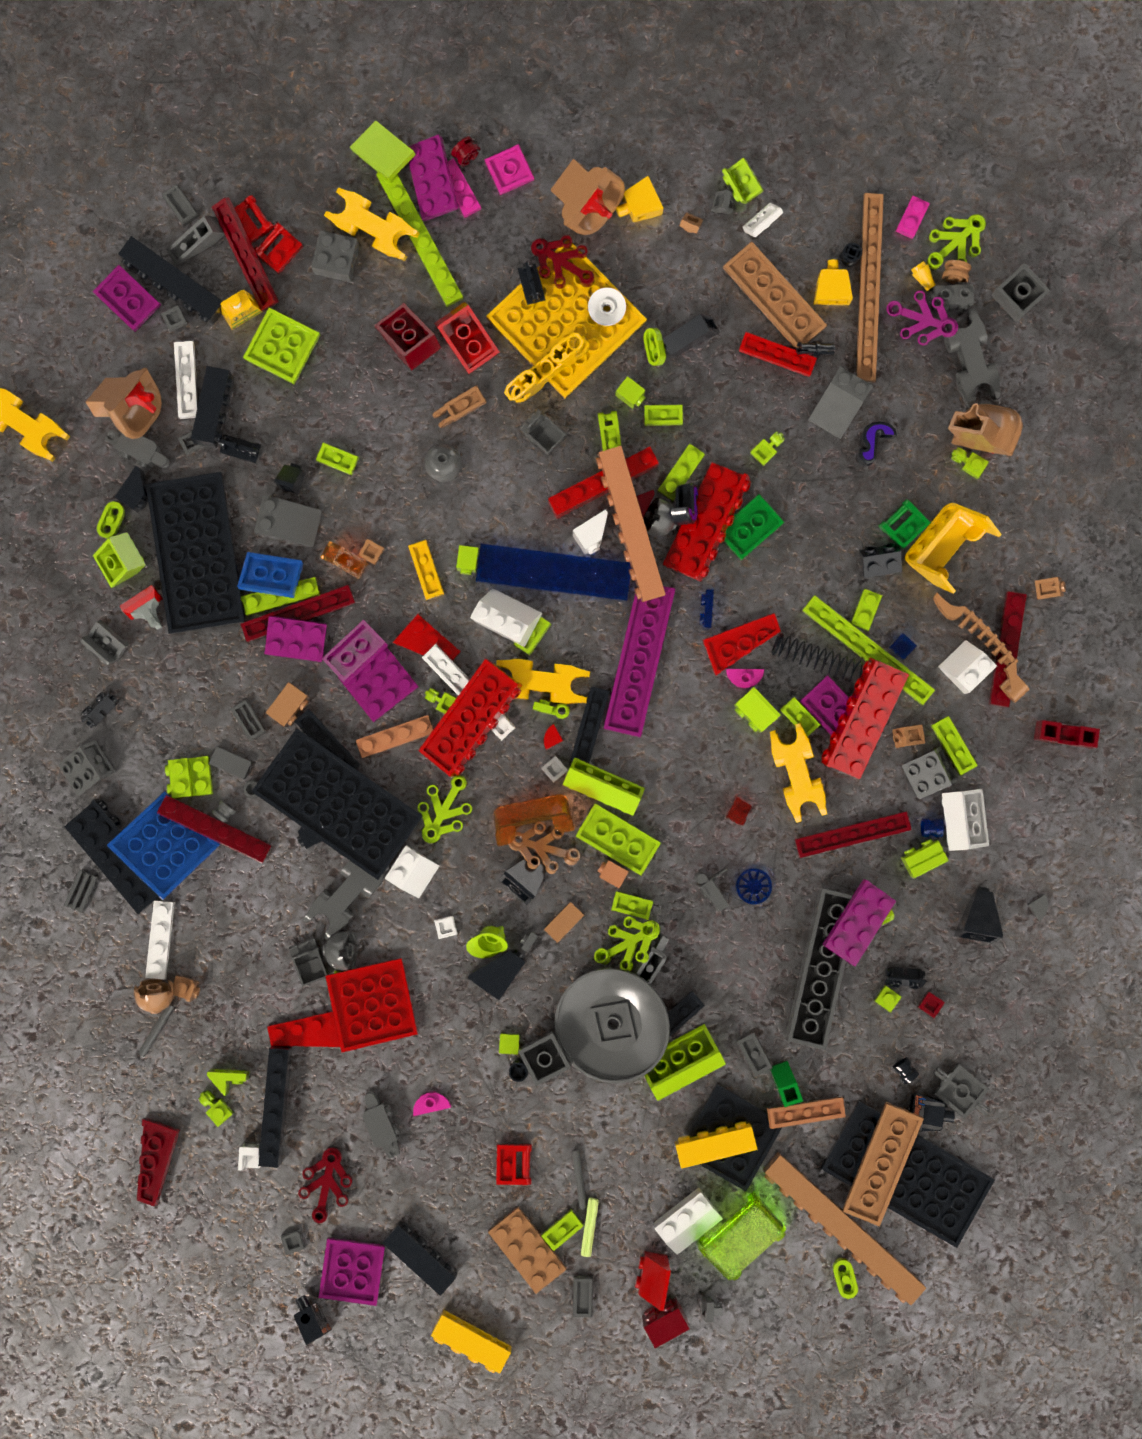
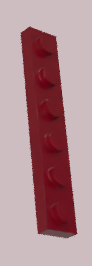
M224 197L213 205L212 209L261 311H266L277 304L279 300L230 198Z
M346 585L241 623L240 625L246 642H251L267 636L269 616L309 621L356 603L350 586Z
M1008 591L1005 596L999 641L1003 642L1005 648L1012 652L1014 659H1017L1027 594ZM999 652L995 660L997 667L993 673L989 705L1008 708L1011 699L999 687L1007 679V675L1004 672V668L1007 665L1005 663L1001 665L997 661L1002 656L1001 652Z
M167 795L157 811V814L262 864L271 848V845Z
M905 811L797 838L794 841L798 856L802 858L912 829L908 813Z

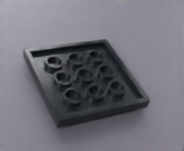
M716 1083L687 1136L690 1138L695 1137L697 1133L702 1131H708V1133L715 1132L716 1128L723 1126L732 1128L739 1122L750 1123L757 1150L699 1164L740 1189L747 1191L782 1127L769 1128L767 1112Z

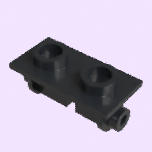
M524 263L523 267L518 268L527 305L546 301L536 264Z
M224 435V438H221L219 441V446H221L219 453L256 463L261 445Z
M109 690L105 693L100 692L95 698L96 702L91 707L88 705L82 711V722L88 720L86 724L90 728L96 727L105 717L100 711L103 710L108 714L117 705L118 699L114 695L109 697Z
M889 967V969L886 968L885 976L889 977H887L884 984L890 985L893 988L909 986L911 989H920L927 982L925 971L921 969L907 968V975H904V968Z

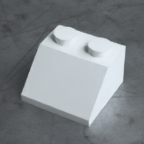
M606 510L573 530V537L584 555L588 553L592 555L600 549L608 515Z
M965 640L938 667L966 694L970 693L997 665L983 651Z
M406 845L385 879L409 894L420 898L440 865Z

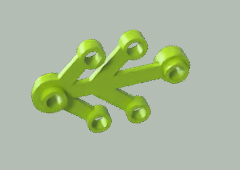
M974 214L969 219L947 217L944 220V229L951 230L953 227H964L965 229L962 232L932 230L929 234L931 242L935 243L939 240L952 241L939 253L933 252L927 259L929 268L938 269L942 265L943 259L957 246V260L967 262L965 258L966 238L971 233L972 246L969 248L968 254L971 257H977L981 252V247L979 246L980 232L986 226L983 216ZM946 221H950L952 226H948ZM973 222L978 223L979 227H974ZM936 233L938 238H933L932 234ZM972 248L977 249L978 253H973ZM931 260H936L937 264L933 265Z
M461 775L453 777L451 781L452 788L442 806L438 796V787L435 785L428 786L427 794L431 797L436 813L433 823L428 812L429 804L421 802L417 807L423 816L425 824L422 830V838L427 843L437 842L442 834L452 831L459 832L463 829V823L460 820L453 821L451 825L440 827L445 819L461 814L468 815L472 812V806L468 803L449 810L458 792L465 789L467 785L465 777ZM457 779L462 780L460 787L455 785ZM431 787L436 788V793L433 795L429 792ZM422 804H426V811H421L420 806ZM465 805H468L470 807V811L468 813H465L463 811V807ZM456 822H459L461 824V828L459 830H456L454 828V824ZM429 830H433L435 832L434 837L428 836Z
M626 917L623 922L626 928L641 930L635 935L623 931L615 925L610 926L608 929L609 936L625 940L609 950L599 948L594 954L595 961L606 965L613 956L627 949L624 959L620 962V969L630 972L633 969L632 958L637 944L643 940L640 951L636 953L635 958L638 962L646 963L649 959L647 951L651 940L656 939L660 933L659 924L653 920L641 923L633 917Z

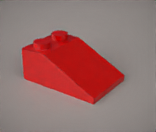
M463 302L434 323L468 374L500 353L466 302Z
M645 1251L644 1257L640 1256L638 1268L641 1269V1274L636 1277L635 1288H638V1295L657 1309L664 1311L671 1274L668 1255Z

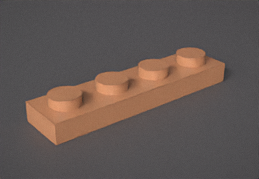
M429 715L357 739L356 743L361 758H365L428 736L433 731Z
M843 1097L797 1103L788 1107L767 1108L769 1128L771 1129L846 1117Z

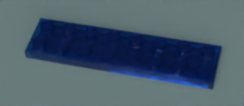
M481 544L476 582L627 602L631 565L629 562Z

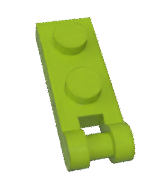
M611 411L608 414L598 413L602 450L605 451L621 446L617 411ZM605 421H612V425L605 426Z

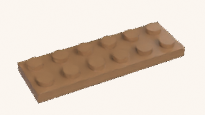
M752 241L723 266L727 274L795 349L801 348L796 346L798 342L809 343L827 327V324Z
M885 1103L843 1206V1212L880 1227L924 1120L922 1116L890 1103Z

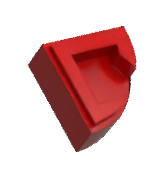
M554 724L547 729L544 736L546 750L563 741Z

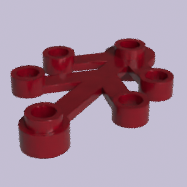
M569 235L563 236L561 240L552 242L542 238L533 241L531 251L539 259V275L543 279L550 277V268L546 262V257L553 261L556 288L562 289L566 286L561 266L579 277L580 284L583 287H590L595 282L593 272L590 270L583 271L568 261L574 258H586L588 255L586 246L580 245L576 250L561 253L552 251L561 247L565 249L570 248L573 242ZM565 240L570 241L568 244L563 243ZM539 245L544 246L542 249H537ZM585 250V253L580 254L579 251ZM547 270L548 273L542 274V271ZM584 275L590 276L588 279L583 278ZM563 280V283L557 284V281Z
M331 1147L326 1149L322 1155V1160L311 1167H306L302 1172L303 1178L310 1180L315 1175V1172L326 1167L324 1175L309 1185L302 1186L298 1191L301 1199H307L311 1192L322 1186L318 1206L312 1212V1219L316 1223H323L328 1217V1210L325 1207L329 1188L336 1196L338 1206L344 1207L349 1201L348 1196L342 1192L332 1176L333 1169H335L341 1178V1185L345 1188L350 1187L353 1182V1178L347 1174L340 1163L342 1155L337 1148ZM334 1155L335 1160L330 1161L328 1156ZM310 1170L312 1172V1175L307 1176L305 1174V1171ZM348 1178L350 1180V1183L345 1184L343 1182V1179ZM301 1190H307L308 1195H302ZM344 1197L346 1202L341 1203L339 1198ZM316 1213H322L323 1218H317Z

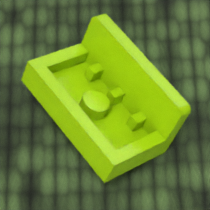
M742 158L728 169H722L724 173L723 180L728 186L732 187V195L737 202L740 201L747 204L764 191L745 158Z

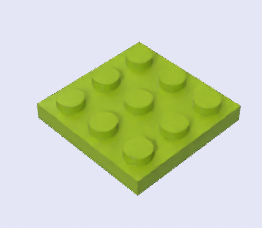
M268 308L243 359L295 385L320 337V333Z

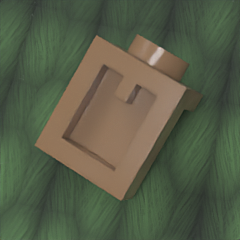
M1060 577L1035 581L1037 600L1064 597L1063 592H1066V584Z
M922 725L892 730L896 748L925 744Z
M176 975L173 983V995L184 998L187 1002L193 1001L194 998L197 999L200 992V987H198L199 981Z

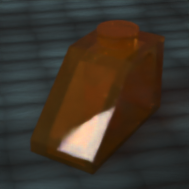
M330 541L320 557L357 579H360L368 565V562Z

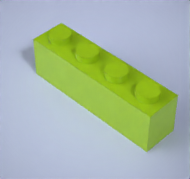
M575 757L563 782V785L571 790L578 791L630 815H634L645 790L644 787Z

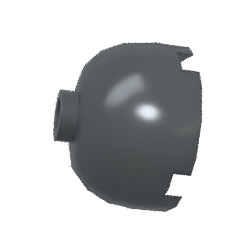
M445 443L436 444L426 453L424 459L425 469L432 479L442 483L450 482L459 475L462 469L461 455L452 445Z
M655 498L649 506V517L644 519L648 535L662 537L667 535L671 529L674 530L677 525L670 516V509L674 507L668 501Z
M337 932L330 936L326 945H324L323 955L328 964L334 969L347 971L354 968L358 953H354V945L358 946L355 934L353 932Z

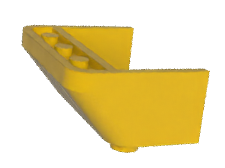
M949 503L942 508L907 551L905 560L933 585L954 594L956 590L947 581L949 573L943 567L965 540L977 541L986 532L1000 537L1002 534L988 516L956 503Z

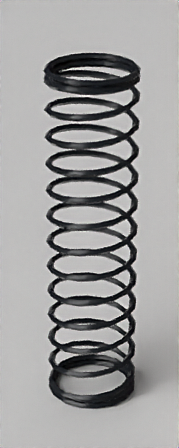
M781 632L777 635L771 655L775 656L780 646V650L778 653L779 658L787 640L789 639V645L785 656V660H787L791 648L797 640L792 663L794 662L800 647L804 643L799 665H801L802 660L808 648L811 645L806 668L808 667L814 652L818 648L817 657L813 670H815L816 665L822 653L825 650V656L820 672L823 671L826 661L832 653L831 664L827 675H829L831 668L838 656L839 662L834 677L837 676V673L845 658L846 665L842 676V680L844 679L846 671L853 660V669L848 682H851L852 676L860 662L861 666L858 679L861 677L863 673L862 661H859L855 666L854 658L851 659L848 663V656H845L841 661V654H837L834 658L833 651H831L826 657V648L823 649L819 655V646H816L812 652V643H810L805 649V641H802L798 647V638H796L791 644V636H788L783 644L784 634Z

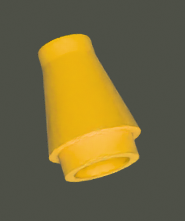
M924 261L911 269L912 276L926 291L936 285L929 265H926Z

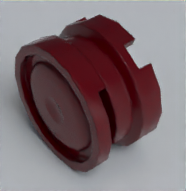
M467 136L455 145L451 156L457 158L458 164L464 167L470 164L469 161L474 160L478 156V150L480 151L481 148L474 144L470 136Z

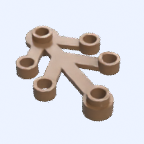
M537 822L532 829L523 834L513 832L508 838L509 847L514 851H520L530 869H536L540 865L541 860L549 874L556 873L559 865L557 862L551 861L546 853L563 857L568 865H575L580 859V853L575 848L565 850L547 845L555 839H561L564 835V830L558 826L550 834L536 842L529 839L536 834H543L546 829L543 822ZM528 848L533 849L538 857L532 856ZM531 860L535 861L536 865H533ZM549 865L554 866L555 870H552Z

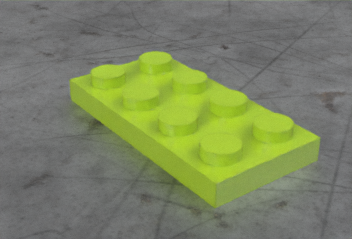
M596 803L576 834L577 838L642 876L661 844Z

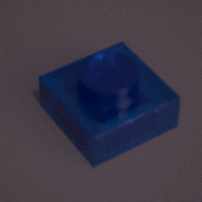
M904 633L889 646L902 660L917 647Z

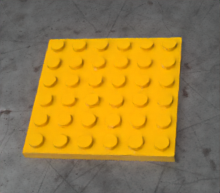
M566 240L564 244H568L570 241ZM572 244V246L568 249L561 247L555 250L554 252L561 253L566 251L576 250L577 247L574 244ZM587 257L583 259H569L568 261L583 271L590 270L593 272L595 282L592 286L583 287L580 284L579 277L561 266L566 286L562 289L556 288L553 261L547 258L546 262L550 268L551 275L547 279L540 277L546 301L527 305L522 284H519L486 316L495 328L532 366L548 355L555 345L570 334L579 333L581 336H585L590 343L588 351L575 363L565 367L548 381L564 399L647 322V319L623 294L622 296L626 302V311L618 323L611 326H603L596 323L590 317L588 302L595 291L601 288L619 290ZM547 270L542 271V274L548 273ZM584 275L583 278L588 279L590 276ZM563 280L557 281V284L563 283ZM605 306L603 310L608 312L610 311V307ZM580 341L575 343V348L579 346ZM550 363L544 366L545 373L551 371Z

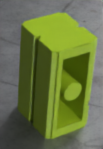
M930 838L921 843L922 847L916 850L912 847L904 851L905 855L901 859L911 878H916L948 862V858L938 840L932 841Z

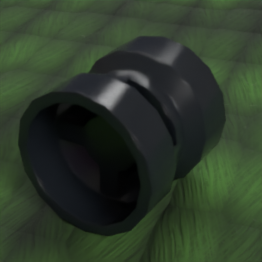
M848 243L841 253L840 259L842 264L847 267L855 266L862 256V248L857 243Z
M908 1057L899 1060L892 1067L894 1072L900 1075V1080L904 1085L910 1083L919 1075L916 1068L911 1066V1061Z
M523 1060L513 1061L509 1068L510 1078L516 1082L525 1080L528 1070Z

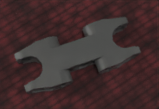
M975 308L969 309L967 312V328L958 327V331L954 336L944 337L947 351L949 353L957 351L963 371L956 373V382L968 408L976 403L975 389L977 387L987 389L993 401L1001 397L1000 377L995 363L986 364L980 345L987 343L988 338L984 323ZM947 324L946 330L950 331L952 329V325Z
M349 861L340 871V874L346 880L333 895L325 889L312 903L303 920L308 923L318 914L327 916L330 926L323 937L328 940L330 936L345 927L355 915L348 907L361 892L369 898L382 884L383 879L391 868L388 866L381 878L377 880Z

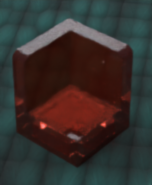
M735 797L725 818L740 826H744L752 806Z

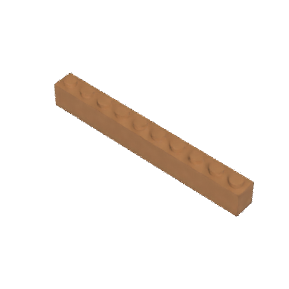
M777 1152L763 1168L765 1172L764 1177L771 1184H778L780 1186L778 1190L785 1197L790 1195L795 1200L793 1202L794 1205L801 1211L805 1209L809 1213L808 1217L815 1224L818 1222L824 1226L822 1230L830 1237L834 1235L838 1239V1245L845 1251L848 1248L853 1253L851 1256L859 1264L861 1262L866 1264V1270L874 1277L878 1275L882 1279L880 1281L881 1284L888 1290L892 1288L896 1292L895 1296L903 1304L907 1302L912 1305L925 1291V1285L848 1214L843 1212L837 1204L783 1155Z

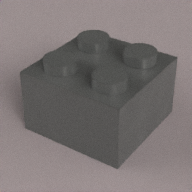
M320 231L311 266L314 274L352 282L360 248L358 240Z
M1024 263L997 287L991 296L1017 323L1050 290Z
M553 1030L518 1049L536 1086L571 1068V1064Z

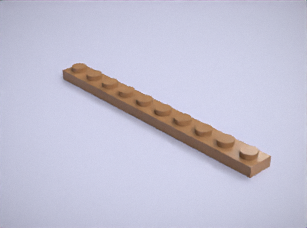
M864 193L856 376L866 382L875 383L884 194Z

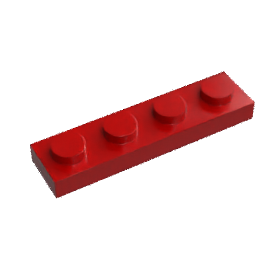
M745 332L739 352L807 377L811 376L817 359L808 354L798 355L796 350L748 332Z

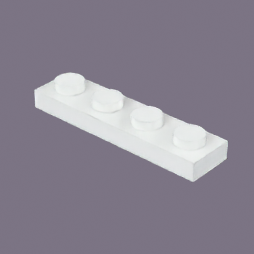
M193 341L174 342L178 417L180 419L195 418L198 408L195 345Z
M154 901L145 978L165 980L167 977L175 902Z

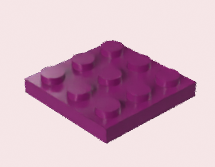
M388 647L347 685L339 678L373 722H376L419 688Z
M328 1237L319 1298L377 1306L385 1245Z

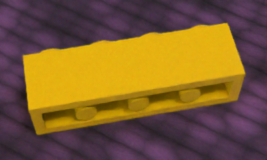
M746 1122L736 1123L735 1127L727 1128V1126L716 1128L715 1132L711 1133L702 1131L697 1133V1136L691 1138L689 1136H682L678 1138V1141H675L681 1169L757 1150L752 1126L750 1123L746 1124Z
M444 1309L431 1333L435 1342L450 1346V1349L457 1354H465L470 1361L485 1365V1368L492 1373L496 1371L500 1374L511 1354L512 1346Z

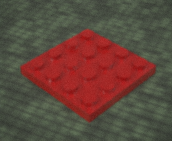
M402 958L325 975L341 1053L418 1035Z

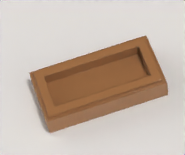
M570 902L544 930L558 943L584 914Z

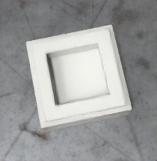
M453 915L434 920L439 939L458 934Z

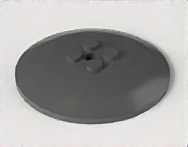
M603 968L585 973L568 986L557 1005L555 1032L568 1061L581 1073L601 1082L626 1083L646 1075L661 1060L669 1041L670 1021L662 998L646 980L626 970ZM616 1019L619 1026L617 1028L611 1027L609 1020Z

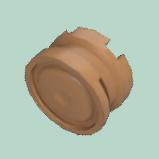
M948 260L945 262V271L942 274V279L946 278V282L955 284V282L968 283V272L971 270L969 263L960 260Z

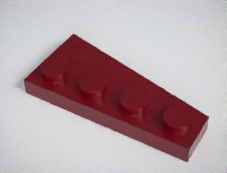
M144 1118L142 1119L143 1135L141 1136L140 1143L142 1144V1151L139 1158L141 1166L140 1174L138 1175L137 1201L155 1207L158 1205L180 1130Z

